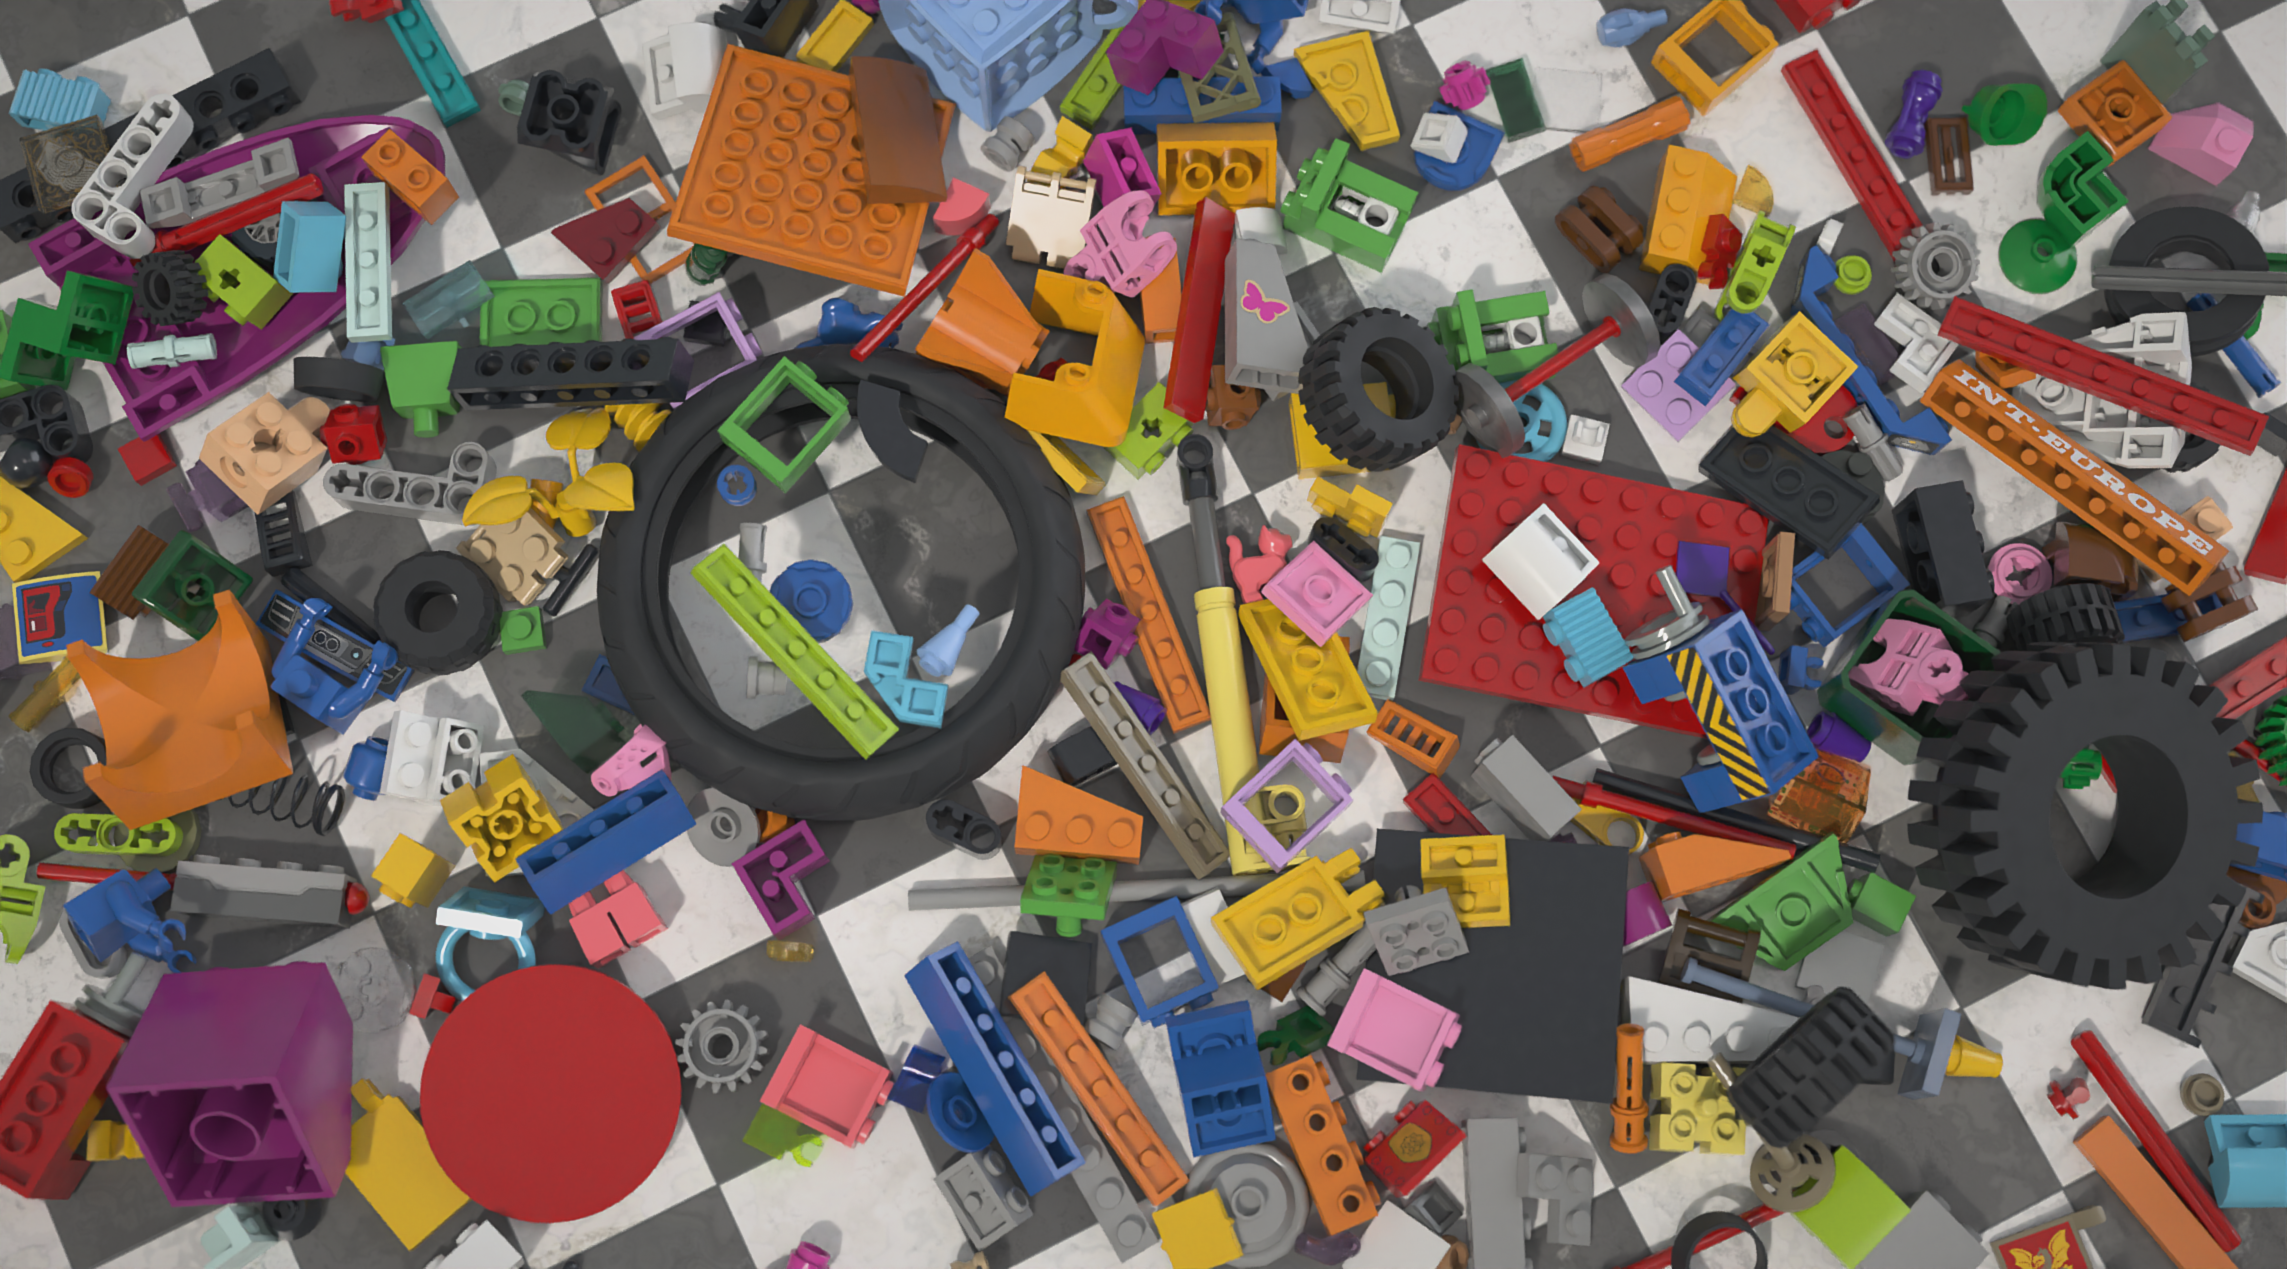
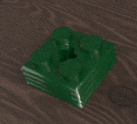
M181 530L133 590L132 596L199 641L213 628L218 617L213 595L230 590L239 601L252 584L253 578L198 538ZM190 580L196 581V585L200 587L196 593L188 591L186 587Z

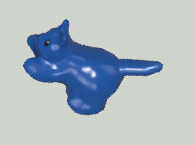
M838 297L828 299L821 307L822 317L817 325L816 338L799 343L794 349L832 344H858L885 316L876 312L862 314L859 306ZM901 323L894 331H900L903 327V323ZM893 331L878 347L894 348L899 344L898 334Z

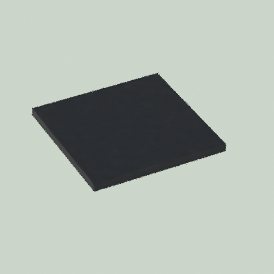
M1377 828L1373 881L1376 880L1385 893L1384 897L1381 898L1383 902L1387 905L1396 903L1394 895L1401 887H1403L1405 898L1409 899L1407 890L1409 885L1418 887L1421 890V894H1424L1421 878V839L1468 837L1471 835ZM1505 838L1511 926L1462 928L1469 949L1468 953L1388 976L1376 949L1366 960L1365 969L1460 1015L1457 1023L1463 1026L1454 1047L1450 1049L1445 1046L1438 1061L1444 1064V1068L1434 1087L1613 1104L1629 847ZM1358 1060L1357 1080L1406 1084Z

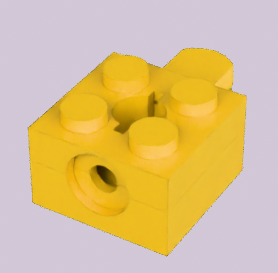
M1799 311L1784 322L1734 375L1733 379L1748 394L1733 409L1731 415L1732 425L1741 435L1752 438L1766 432L1777 420L1791 433L1806 424L1858 366Z

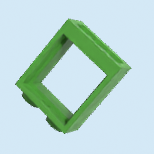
M784 356L717 431L727 446L786 494L851 421V417L846 407L849 402L841 393L833 387L825 390L815 382L817 376L807 365L801 361L794 365ZM791 383L830 415L831 418L793 461L786 466L746 433V431L785 387Z

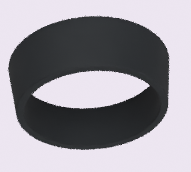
M307 356L293 359L294 389L297 391L344 401L374 402L378 400L385 372L382 369L358 362L325 357Z
M1712 1211L1693 1218L1681 1229L1672 1248L1671 1266L1672 1269H1690L1692 1253L1700 1240L1710 1232L1721 1228H1737L1753 1237L1757 1254L1754 1269H1768V1257L1762 1241L1744 1219L1733 1213Z

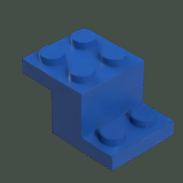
M1248 1000L1165 1017L1174 1071L1185 1114L1193 1158L1276 1140L1266 1074L1256 1044Z

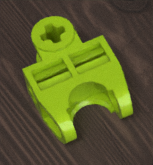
M1758 211L1742 244L1743 249L1729 274L1727 284L1723 288L1715 306L1713 316L1719 322L1723 320L1722 308L1727 304L1733 310L1743 314L1752 313L1759 308L1766 297L1794 235L1795 225L1790 224L1787 227L1764 217L1765 212Z
M6 834L0 835V850L8 846L9 854L15 856V861L7 863L4 868L0 867V898L30 903V905L0 900V930L3 935V944H7L4 961L5 963L18 964L37 926L46 886L24 883L30 859L29 848L25 841L18 836Z

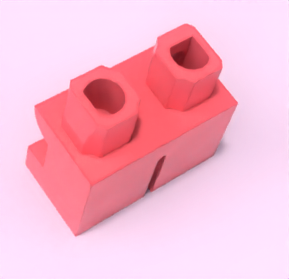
M625 870L604 881L611 895L607 899L597 904L591 891H588L569 903L573 915L569 922L590 965L598 969L631 951L629 944L636 948L668 929L647 897L644 888L637 882L634 883Z

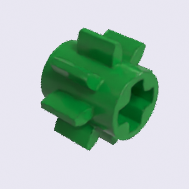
M2087 745L2073 757L2060 778H2063V788L2083 789L2090 786V780L2099 779L2102 771V756L2099 750L2089 749V745Z

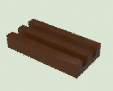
M1928 118L1924 128L1926 131L1925 140L1931 196H1939L1940 193L1955 195L1956 192H1962V195H1970L1974 190L1967 118ZM1937 127H1940L1945 182L1942 179ZM1950 127H1955L1960 182H1955L1954 154Z

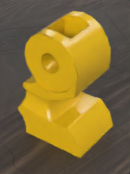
M1062 116L1054 133L1056 134L1057 144L1054 148L1041 151L1030 172L1046 175L1058 172L1062 173L1063 178L1070 179L1071 175L1077 174L1078 167L1083 163L1094 139L1091 133ZM1027 179V182H1031V183L1038 182V183H1041V184L1047 185V186H1050V185H1051V183H1045V182H1040V181H1034V180H1029V179Z
M93 1120L89 1126L87 1161L119 1160L122 1157H127L128 1159L145 1158L126 1124L111 1120Z

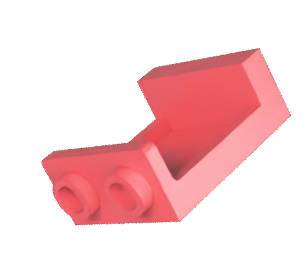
M800 1024L760 1102L841 1142L849 1148L855 1149L858 1142L864 1145L868 1140L876 1121L870 1118L877 1104L885 1106L896 1083L890 1081L893 1075L892 1071Z

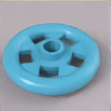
M1517 380L1502 382L1499 384L1505 389ZM1541 383L1513 402L1519 416L1527 421V426L1524 427V443L1531 442L1532 452L1526 454L1514 452L1512 455L1548 462L1558 453L1564 443L1567 432V417L1557 395ZM1526 395L1532 396L1542 403L1538 411L1522 403ZM1540 420L1551 422L1549 437L1537 434L1540 428ZM1476 440L1478 446L1481 449L1487 450Z

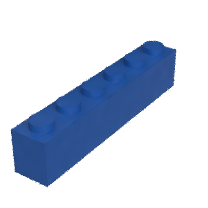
M957 941L926 956L908 971L904 977L1031 1197L1061 1180L1086 1162L959 942Z

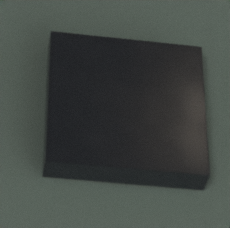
M1010 931L1007 937L999 1007L1001 1016L1023 1019L1008 996L1045 971L1083 1026L1092 943Z

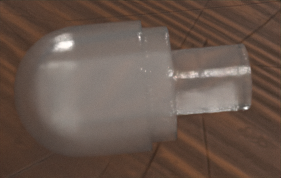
M2247 191L2242 201L2235 202L2229 208L2226 215L2244 225L2253 234L2260 220V209L2257 205L2261 196L2254 191Z

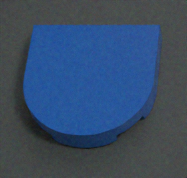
M1434 101L1429 113L1458 116L1467 128V136L1455 163L1445 162L1414 150L1415 165L1421 176L1435 187L1450 191L1469 188L1479 182L1486 174L1505 132Z

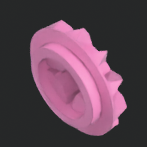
M2014 543L2000 548L1992 555L1986 568L1993 575L1995 583L1994 592L1997 596L2001 595L2012 599L2010 604L2016 602L2019 605L2026 599L2049 590L2051 587L2052 570L2048 560L2039 550L2027 544ZM2013 566H2015L2018 572L2032 571L2022 580L2023 586L2018 581L2006 580L2009 574L2014 571Z

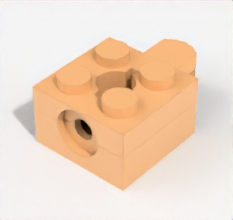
M268 392L210 431L206 436L199 459L259 515L318 472L327 451V447L318 440L320 437V426L325 424L330 409L320 399L307 397L287 410Z

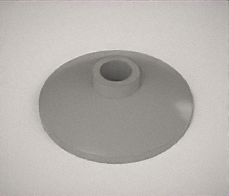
M713 787L700 791L692 798L687 808L697 825L687 830V834L694 848L706 860L719 866L732 867L731 863L758 847L760 824L752 806L738 802Z

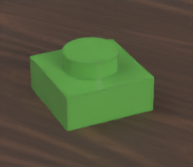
M539 606L502 612L499 624L502 650L506 655L547 649L543 612Z

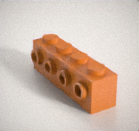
M1309 1055L1266 1073L1270 1098L1307 1183L1327 1235L1332 1236L1379 1216L1375 1208L1381 1204L1379 1195L1371 1180L1364 1182L1358 1167L1364 1164L1361 1152L1355 1140L1348 1142L1341 1126L1346 1125L1347 1120L1338 1100L1331 1103L1325 1086L1331 1083L1322 1061L1314 1063L1312 1056Z

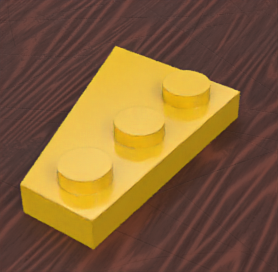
M0 476V563L13 582L17 583L30 579L83 543L88 537Z

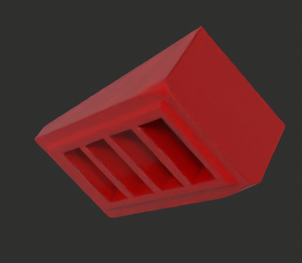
M649 280L636 282L611 291L625 339H634V334L647 331L663 322L656 296ZM651 312L652 317L630 323L629 318Z

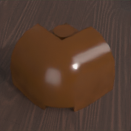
M2068 522L2056 523V538L2041 549V553L2046 557L2049 564L2055 565V586L2071 584L2102 585L2109 589L2113 602L2125 601L2136 594L2138 591L2139 568L2136 557L2091 525Z

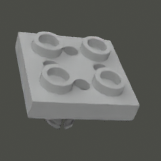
M1409 885L1407 886L1409 899L1405 898L1403 887H1401L1394 895L1396 903L1364 912L1367 927L1388 976L1408 972L1441 960H1449L1469 952L1466 938L1446 887L1421 894V890L1418 887Z

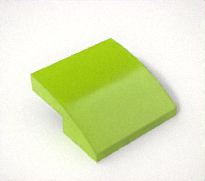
M1839 1145L1831 1153L1835 1162L1836 1173L1829 1193L1813 1207L1799 1212H1791L1790 1214L1811 1236L1816 1237L1846 1269H1854L1911 1209L1845 1146ZM1809 1176L1807 1181L1793 1192V1197L1808 1192L1818 1180Z

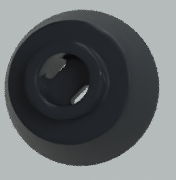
M320 1198L266 1201L262 1207V1218L266 1228L275 1237L283 1240H296L308 1235L316 1227L321 1216Z

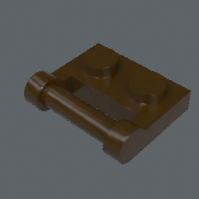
M1678 908L1659 982L1743 1004L1744 999L1695 981H1691L1690 984L1682 982L1680 980L1681 973L1687 958L1690 957L1698 961L1697 965L1749 982L1760 942L1761 931L1749 927L1747 931L1696 918L1690 916V911ZM1686 932L1742 947L1740 959L1684 944Z

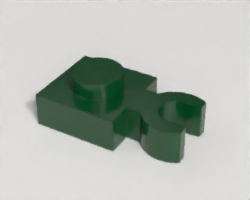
M1307 1005L1277 1020L1276 1031L1268 1030L1262 1032L1257 1039L1258 1051L1261 1052L1266 1048H1275L1270 1054V1064L1272 1066L1284 1063L1288 1053L1292 1051L1302 1059L1327 1046L1335 1029L1321 1015Z

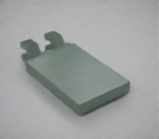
M2156 0L2139 14L2100 62L2108 70L2121 60H2125L2165 107L2208 62V59L2201 51L2213 40L2215 35L2204 24L2192 36H2187L2176 24L2175 20L2183 14L2189 5L2184 0H2170L2166 6H2161Z

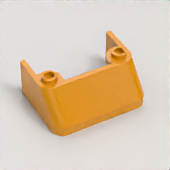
M1038 269L1030 314L1037 323L1098 336L1092 366L1081 363L1064 364L1058 368L1054 381L1013 372L1005 418L1017 423L1026 430L1103 447L1118 446L1125 441L1145 346V337L1108 286L1098 281Z

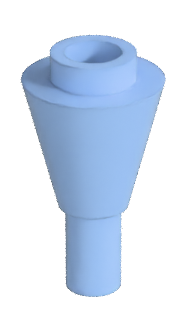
M966 604L952 624L947 625L917 649V654L920 657L919 664L926 672L936 677H940L941 674L946 676L952 675L966 638V632L979 616V611L973 606Z

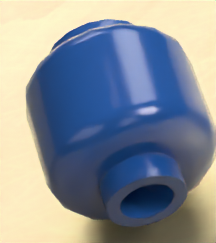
M368 736L366 741L357 742L352 747L343 777L348 784L354 787L352 791L354 795L372 801L377 800L378 795H386L381 794L380 789L389 740Z

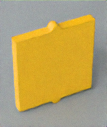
M1217 1188L1151 1213L1163 1241L1161 1249L1167 1251L1173 1269H1210L1244 1255L1232 1227L1234 1219L1228 1217Z

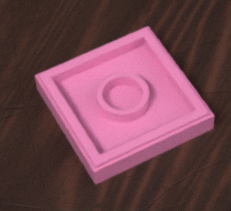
M1315 541L1310 543L1273 577L1261 591L1320 647L1367 604L1373 596L1371 592Z

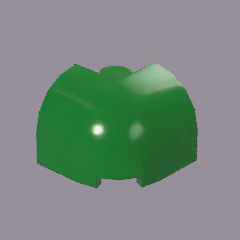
M2088 131L2058 153L2041 173L2037 185L2036 203L2041 213L2070 247H2074L2084 240L2097 227L2129 202L2103 173L2114 159Z

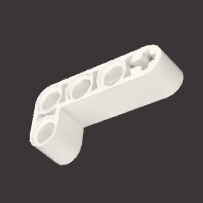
M157 94L144 104L72 203L71 211L74 218L89 233L132 259H141L142 256L151 253L155 246L153 231L134 213L142 201L140 190L155 184L193 130V121L190 115L173 96ZM151 146L145 154L139 155L142 149ZM127 178L122 186L116 187L121 179ZM103 210L102 214L98 218L92 220V217L96 212ZM136 229L135 234L130 239L124 240L126 234Z

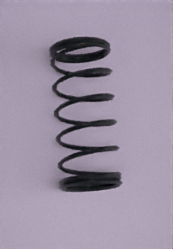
M307 774L299 779L293 793L291 811L282 818L275 816L273 805L280 797L288 776L283 777L275 797L279 779L274 780L270 794V803L262 811L255 810L252 801L261 785L257 786L254 791L253 788L249 789L248 799L241 804L234 803L232 795L228 796L232 807L240 808L249 803L252 812L256 815L263 814L270 809L273 819L278 822L286 820L291 816L295 827L299 829L308 826L312 822L316 834L325 836L333 830L340 818L345 801L343 786L337 784L330 786L329 782L325 781L321 784L315 797L312 817L305 824L300 825L295 820V810L306 793L309 783ZM305 779L302 792H301L300 797L298 798V800H297V802H296V798H297V794H298L299 788H300V786H301L303 780ZM326 786L324 795L322 796V798H321V800H320V802H319V798H320V796H321V793H322L324 787ZM337 790L334 811L329 822L322 830L324 812L329 800Z

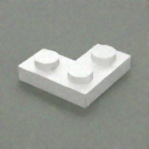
M1899 293L1894 296L1873 324L1906 347L1889 371L1921 394L1931 384L1959 345L1956 342L1937 336L1942 324Z

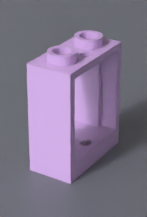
M720 292L634 337L635 340H652L668 337L711 313L719 311L745 361L687 391L686 400L717 378L756 361V357L763 354L752 333L744 336L736 322L742 320L743 317L732 297L724 301ZM683 402L670 403V404H671L672 408L675 410V409H676L679 405H681Z
M1296 739L1222 806L1220 812L1277 874L1336 820L1353 801L1349 796L1352 790L1346 781L1337 773L1330 776L1320 765L1323 759L1310 744L1305 743L1302 746ZM1293 761L1334 805L1285 850L1244 805L1284 767Z

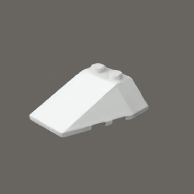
M2185 312L2140 314L2131 317L2130 322L2109 329L2101 327L2092 330L2091 335L2073 340L2076 343L2190 386L2192 364L2187 315ZM2036 374V379L2018 384L2012 388V397L2102 461L2129 469L2172 468L2185 442L2186 431L2038 374Z

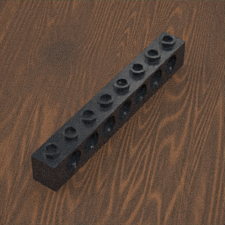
M270 48L172 95L190 115L193 121V130L166 169L184 163L185 159L202 151L213 150L222 141L236 134L247 133L254 129L258 123L272 116H281L290 111L292 106L301 102L282 64ZM258 91L255 97L245 100L250 93ZM222 109L220 114L210 118L211 114L214 111ZM138 112L103 129L109 152ZM94 133L88 136L89 140L85 145H78L80 148L91 152L88 144L91 140H97L98 145L94 146L95 141L90 143V149L98 152L104 148L105 142L99 135ZM84 138V140H80L76 143L83 144L86 142L87 138ZM72 144L68 146L66 149L78 147H76L75 144ZM149 146V148L146 151L140 153L139 155L145 154L151 146ZM105 148L102 152L108 154L107 149ZM68 149L71 152L84 155L86 159L99 165L102 161H100V158L95 161L96 157H106L104 154L89 153L93 158L92 160L88 153L81 149ZM32 164L0 180V230L15 244L20 241L31 240L37 237L42 230L56 223L67 222L74 218L71 211L72 204L45 212L41 199L37 205L31 207L32 202L41 197ZM37 172L39 178L44 180L40 181L38 179L39 186L45 182L41 187V193L51 202L68 204L73 196L74 199L77 196L64 192L61 187L49 185L44 177ZM127 178L121 179L117 183L118 187L122 186ZM49 188H52L51 193H53L57 189L55 194H48L47 191ZM59 191H61L59 194L60 197L63 194L66 195L63 200L59 199L57 196ZM43 198L46 210L59 206Z

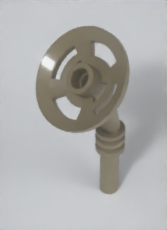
M1721 1052L1708 1059L1707 1063L1725 1089L1728 1090L1730 1085L1738 1078L1737 1074ZM1744 1120L1745 1125H1746V1126H1750V1125L1747 1123V1121ZM1758 1134L1764 1145L1756 1153L1752 1161L1750 1182L1761 1202L1777 1211L1799 1212L1818 1204L1829 1193L1834 1183L1836 1168L1834 1159L1824 1143L1813 1136L1803 1134L1798 1139L1793 1140L1788 1145V1148L1783 1147L1779 1149L1769 1146ZM1805 1144L1818 1152L1822 1164H1816L1812 1154L1803 1147ZM1770 1152L1772 1158L1770 1160L1764 1159ZM1801 1153L1807 1158L1808 1164H1802L1797 1154ZM1776 1170L1782 1179L1781 1183L1773 1178L1771 1171ZM1765 1174L1769 1184L1778 1190L1776 1195L1764 1188L1760 1175ZM1809 1176L1818 1180L1808 1192L1793 1197L1792 1188L1805 1183Z

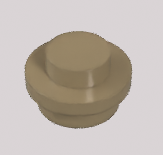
M2199 1073L2189 1076L2184 1080L2180 1089L2183 1105L2189 1112L2198 1116L2213 1115L2221 1109L2224 1103L2225 1093L2222 1085L2216 1078L2208 1074Z

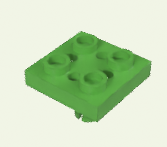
M1058 854L1035 855L1020 898V913L1057 916L1056 932L1059 935L1074 937L1081 934V918L1105 919L1117 876V862L1104 861L1097 857L1077 859L1065 858Z

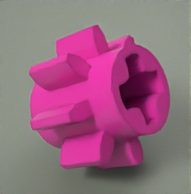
M1461 61L1445 70V78L1442 79L1444 85L1440 86L1439 90L1446 104L1452 102L1454 107L1458 106L1460 110H1467L1479 105L1485 99L1484 93L1487 92L1485 86L1489 85L1490 81L1484 67L1477 69L1476 65H1472L1470 61Z

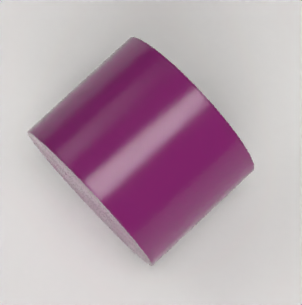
M1652 881L1627 891L1623 947L1672 926L1671 920Z

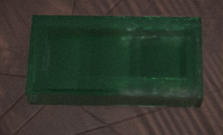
M1523 58L1486 69L1485 72L1490 81V90L1508 143L1545 132V124Z

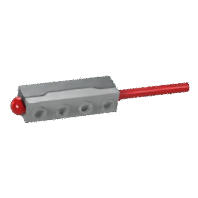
M194 855L193 862L178 861L176 873H162L171 886L169 890L173 891L170 911L184 916L350 929L352 915L364 911L370 900L369 892L365 886L357 883V879L344 874L345 868L332 865H319L318 872L302 871L303 864L280 861L277 862L276 868L261 867L262 861L254 859L236 858L235 865L220 864L219 857ZM41 862L37 867L36 874L38 879L98 884L123 869ZM127 870L135 881L149 873Z

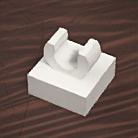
M1571 414L1568 419L1567 432L1560 456L1599 465L1602 461L1610 424Z

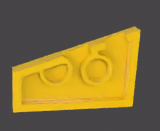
M1369 31L1294 48L1293 56L1297 58L1302 69L1361 151L1399 142L1400 133Z

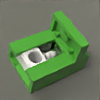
M1335 138L1330 150L1318 147L1312 160L1305 158L1296 178L1301 183L1296 193L1288 192L1280 210L1281 213L1285 214L1283 229L1382 273L1414 208L1418 192L1348 161L1347 156L1350 144ZM1378 217L1384 222V225L1380 227L1371 226L1367 223L1366 218Z
M1473 289L1458 291L1452 306L1436 308L1432 321L1427 323V327L1435 334L1434 340L1438 345L1443 344L1449 353L1446 355L1449 365H1454L1455 371L1468 363H1472L1486 370L1498 383L1519 380L1558 354L1557 344H1548L1543 316H1549L1550 314L1545 291L1475 302ZM1524 333L1530 337L1532 343L1522 345L1515 340L1513 335Z

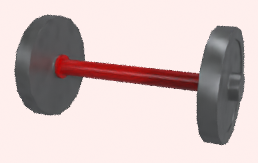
M1604 273L1586 284L1582 293L1583 306L1593 330L1504 389L1491 374L1478 365L1468 363L1456 370L1457 375L1453 378L1454 385H1458L1459 398L1453 404L1458 406L1457 413L1462 418L1468 431L1484 448L1498 452L1502 458L1510 456L1522 448L1525 441L1524 427L1513 402L1601 343L1613 356L1632 367L1638 368L1657 357L1660 349V339L1654 319L1643 300L1627 283L1617 276Z

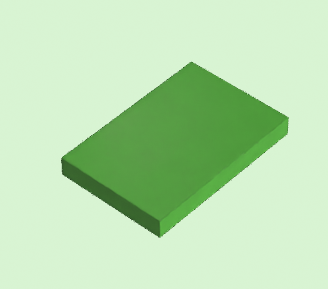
M601 278L481 281L480 345L498 347L512 346L513 344L542 345L550 342H560L563 344L584 343L588 340L602 342L603 282Z

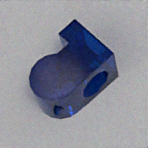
M915 1044L887 1099L925 1115L927 1111L926 1096L929 1085L936 1077L941 1075L946 1056Z

